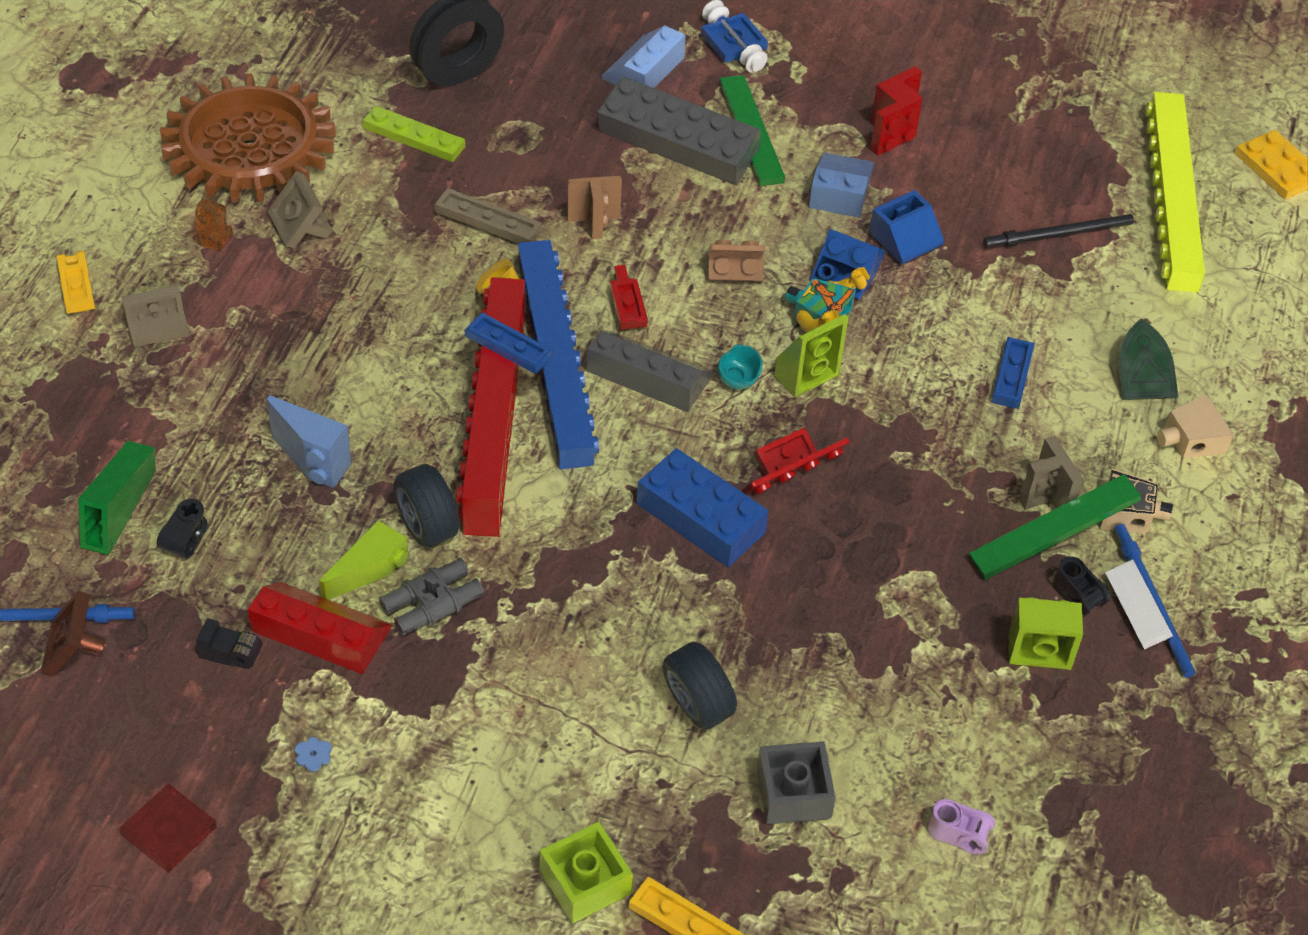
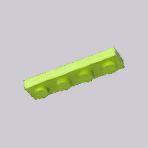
M375 106L362 120L363 129L453 162L465 148V139L378 106Z

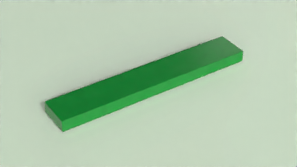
M745 76L720 78L719 85L732 118L760 129V149L751 162L759 186L784 183V172Z
M1123 474L970 552L969 559L983 579L987 580L1141 501V494L1127 476Z

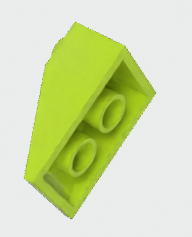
M846 314L799 336L777 357L774 377L794 398L840 374L849 318Z

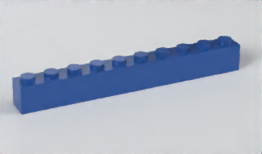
M551 240L518 243V264L521 279H525V299L533 339L553 350V357L540 369V375L559 470L594 466V454L599 453L598 437L592 436L591 432L594 431L593 414L587 413V410L590 409L588 392L583 393L582 388H585V377L583 371H578V367L581 366L579 350H574L573 348L576 346L575 330L569 329V326H572L570 309L565 310V306H567L566 289L561 290L560 287L563 286L562 270H557L556 268L559 267L558 251H553Z

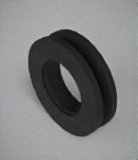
M438 0L423 13L413 29L409 47L411 59L431 82L440 86H455L472 79L485 70L497 55L504 37L503 19L500 13L487 0ZM475 22L473 34L463 48L454 54L439 56L442 42L451 30L460 24Z

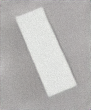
M1133 559L1105 572L1144 650L1172 637V633Z

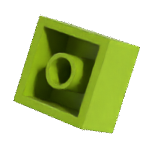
M1019 597L1008 633L1009 664L1071 670L1083 636L1082 603Z
M600 821L539 850V870L572 924L632 894L633 873Z

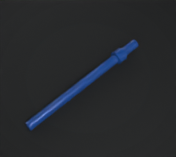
M1119 524L1114 528V531L1122 545L1120 547L1122 555L1126 561L1134 560L1172 633V637L1166 640L1185 678L1192 677L1196 671L1140 557L1142 552L1137 542L1132 540L1125 524Z
M95 604V607H88L85 620H94L95 623H109L110 620L134 619L135 608ZM62 608L0 609V621H51Z

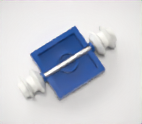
M713 0L708 2L702 11V17L708 21L707 25L701 26L703 38L724 63L740 58V62L745 65L749 72L761 70L767 62V54L763 50L768 49V40L744 13L729 17V10L722 1Z

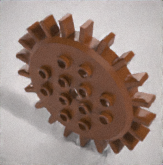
M250 73L246 75L245 86L232 87V83L225 76L222 77V90L212 93L204 84L199 85L200 101L195 102L185 96L179 98L181 110L186 112V114L169 110L166 113L168 126L177 128H160L162 143H168L161 145L163 160L175 158L168 161L172 176L190 169L184 175L186 188L191 189L201 180L207 181L205 184L206 197L212 198L221 186L229 188L231 202L238 201L241 189H253L257 201H263L264 187L276 185L281 192L286 186L287 180L295 172L305 174L310 183L309 171L305 167L308 165L324 171L326 168L325 156L318 153L334 154L335 151L334 140L329 139V137H336L335 122H326L331 120L329 106L314 109L319 106L318 94L315 91L299 99L301 91L300 83L297 81L285 91L278 89L276 75L270 77L266 86H256L254 77ZM247 140H251L253 143H251V144H246V143H243V142H245V141H247Z

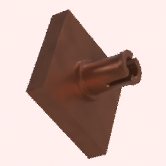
M78 590L51 620L41 673L53 677L78 649L90 652L96 656L102 652L106 638L83 630L90 594Z

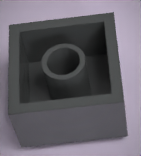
M825 741L760 746L757 772L766 824L832 819L836 797Z

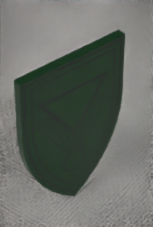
M1141 318L1128 331L1119 351L1118 367L1122 400L1178 398L1175 365L1171 351L1160 333Z

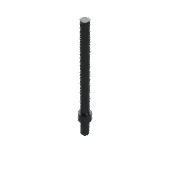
M1132 214L1021 232H1016L1015 230L1004 231L1002 235L984 237L983 244L985 248L1001 245L1012 247L1017 246L1020 242L1132 225L1134 218Z

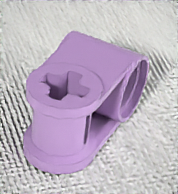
M942 799L936 802L933 807L927 829L929 834L938 841L962 848L968 853L980 855L987 851L988 843L986 840L989 831L995 826V819L985 811L975 810L950 799ZM940 818L948 820L949 823L942 821Z

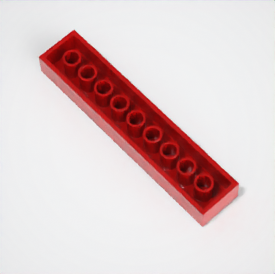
M491 277L489 289L484 288L483 305H487V308L482 309L481 313L483 312L523 334L525 321V279ZM478 343V347L482 348L476 351L475 368H479V370L473 372L472 390H476V392L470 394L469 412L473 413H471V416H467L466 434H470V436L468 435V439H464L463 457L467 458H465L464 462H461L460 480L464 481H462L461 486H458L457 489L458 514L460 523H463V535L500 537L519 365Z

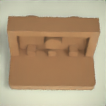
M621 176L569 179L567 191L568 221H589L592 239L603 238V227H608V219L620 218Z
M715 240V243L710 244L707 250L708 280L762 282L765 246H759V241L752 240L743 241L741 245H732L731 240Z

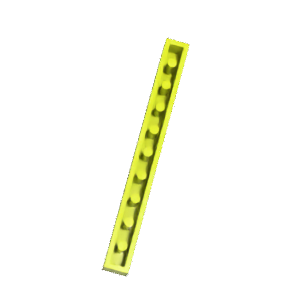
M1154 92L1151 102L1146 104L1145 116L1149 117L1147 134H1151L1149 151H1153L1150 167L1154 168L1152 185L1156 186L1154 204H1158L1156 222H1160L1158 241H1162L1159 257L1164 260L1161 277L1166 280V290L1199 293L1205 276L1185 97L1184 94Z

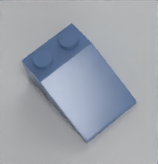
M824 152L813 179L809 208L861 218L875 162Z
M269 395L267 406L272 438L307 478L317 484H324L334 488L351 465L348 426Z

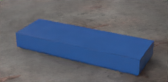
M483 312L465 329V336L534 374L553 357L552 349Z
M1007 337L991 403L1019 409L1035 343Z

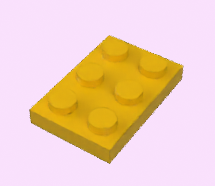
M1276 129L1237 145L1235 154L1285 200L1308 190V158Z

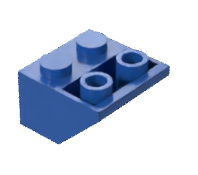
M916 190L878 206L872 211L869 233L901 264L944 245V238L932 206Z
M830 229L810 280L816 278L823 281H840L851 277V273L855 269L864 267L870 278L866 280L867 285L864 289H858L856 286L854 296L857 299H861L875 278L886 250Z

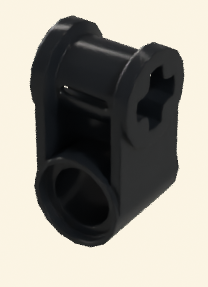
M186 499L177 506L167 524L159 532L156 543L159 550L184 559H189L192 556L197 544L208 529V522L203 516L204 507L197 499Z
M1068 556L1060 561L1053 579V587L1066 601L1082 603V617L1088 615L1090 610L1097 605H1105L1110 601V594L1105 584L1087 568L1082 560L1074 556Z

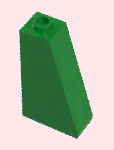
M127 440L78 498L80 548L106 555L111 553L156 472L155 447Z

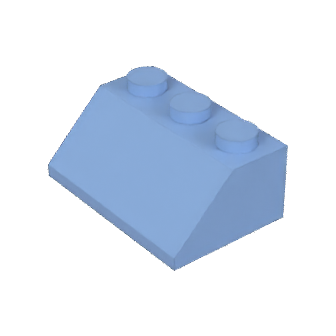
M662 26L643 35L602 75V79L617 85L621 77L624 76L655 88L684 59L686 35L667 26Z

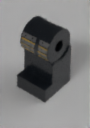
M210 618L206 619L196 639L199 658L244 669L253 667L263 645L256 635L250 632H238L221 627L219 621Z

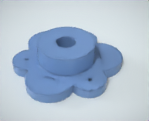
M316 737L310 738L308 742L298 743L295 747L297 764L299 766L305 765L306 769L311 772L319 770L321 765H326L331 760L329 755L332 750L331 744L328 741L319 742V739Z

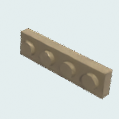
M449 188L446 189L435 203L436 213L516 243L533 242L542 232L541 222Z

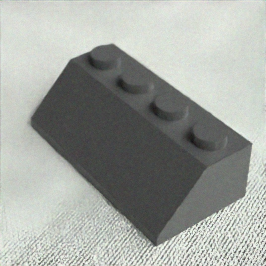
M601 330L587 351V372L686 412L690 411L713 376V371L613 331Z

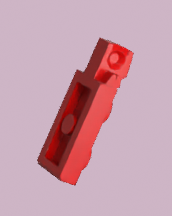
M625 265L614 266L615 275L614 280H610V292L620 330L647 327L648 318L638 280L628 277Z

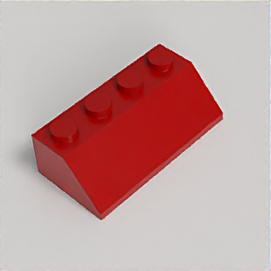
M283 582L263 586L247 609L251 632L362 675L392 628L391 623Z

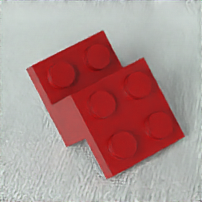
M916 66L876 85L871 124L874 126L871 151L877 156L916 137L923 100L918 94L922 71Z

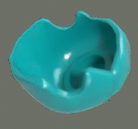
M737 344L721 356L718 362L717 374L721 381L730 388L747 389L758 380L762 372L763 360L759 352L752 347Z

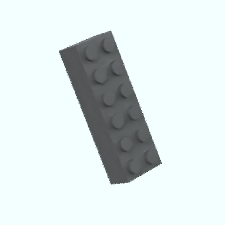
M624 76L621 77L598 111L600 132L736 186L751 164L753 157L760 149V129Z

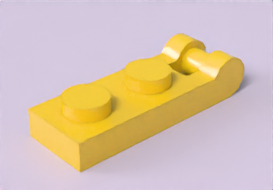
M77 251L76 255L65 256V254L56 255L67 314L95 309L85 251Z

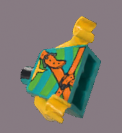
M859 267L851 273V277L840 281H823L815 278L810 281L805 290L791 285L786 292L785 301L795 305L794 320L807 333L844 314L848 316L853 309L856 286L858 289H864L867 285L866 280L870 276L866 268Z

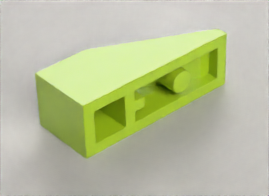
M378 520L319 579L321 597L330 600L390 576L397 567H402L408 559L407 537Z

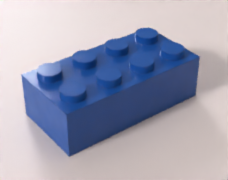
M675 448L638 481L637 505L727 568L766 533L768 509L678 448Z

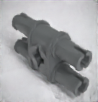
M458 558L438 569L431 567L428 569V572L414 579L404 580L401 587L384 596H380L379 604L386 615L408 604L416 607L410 612L394 618L395 627L403 637L424 625L433 626L436 621L452 613H459L462 610V606L484 596V589L477 578L455 589L447 586L462 577L468 576V568L462 558Z

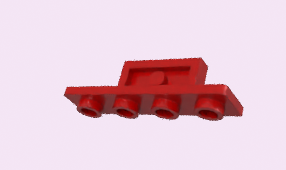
M805 427L753 452L765 476L751 482L742 491L745 495L753 491L756 495L761 494L772 487L770 483L778 479L780 483H784L796 476L795 471L801 468L807 472L819 466L820 459L827 457L830 461L844 454L843 448L850 441L847 437L817 451Z

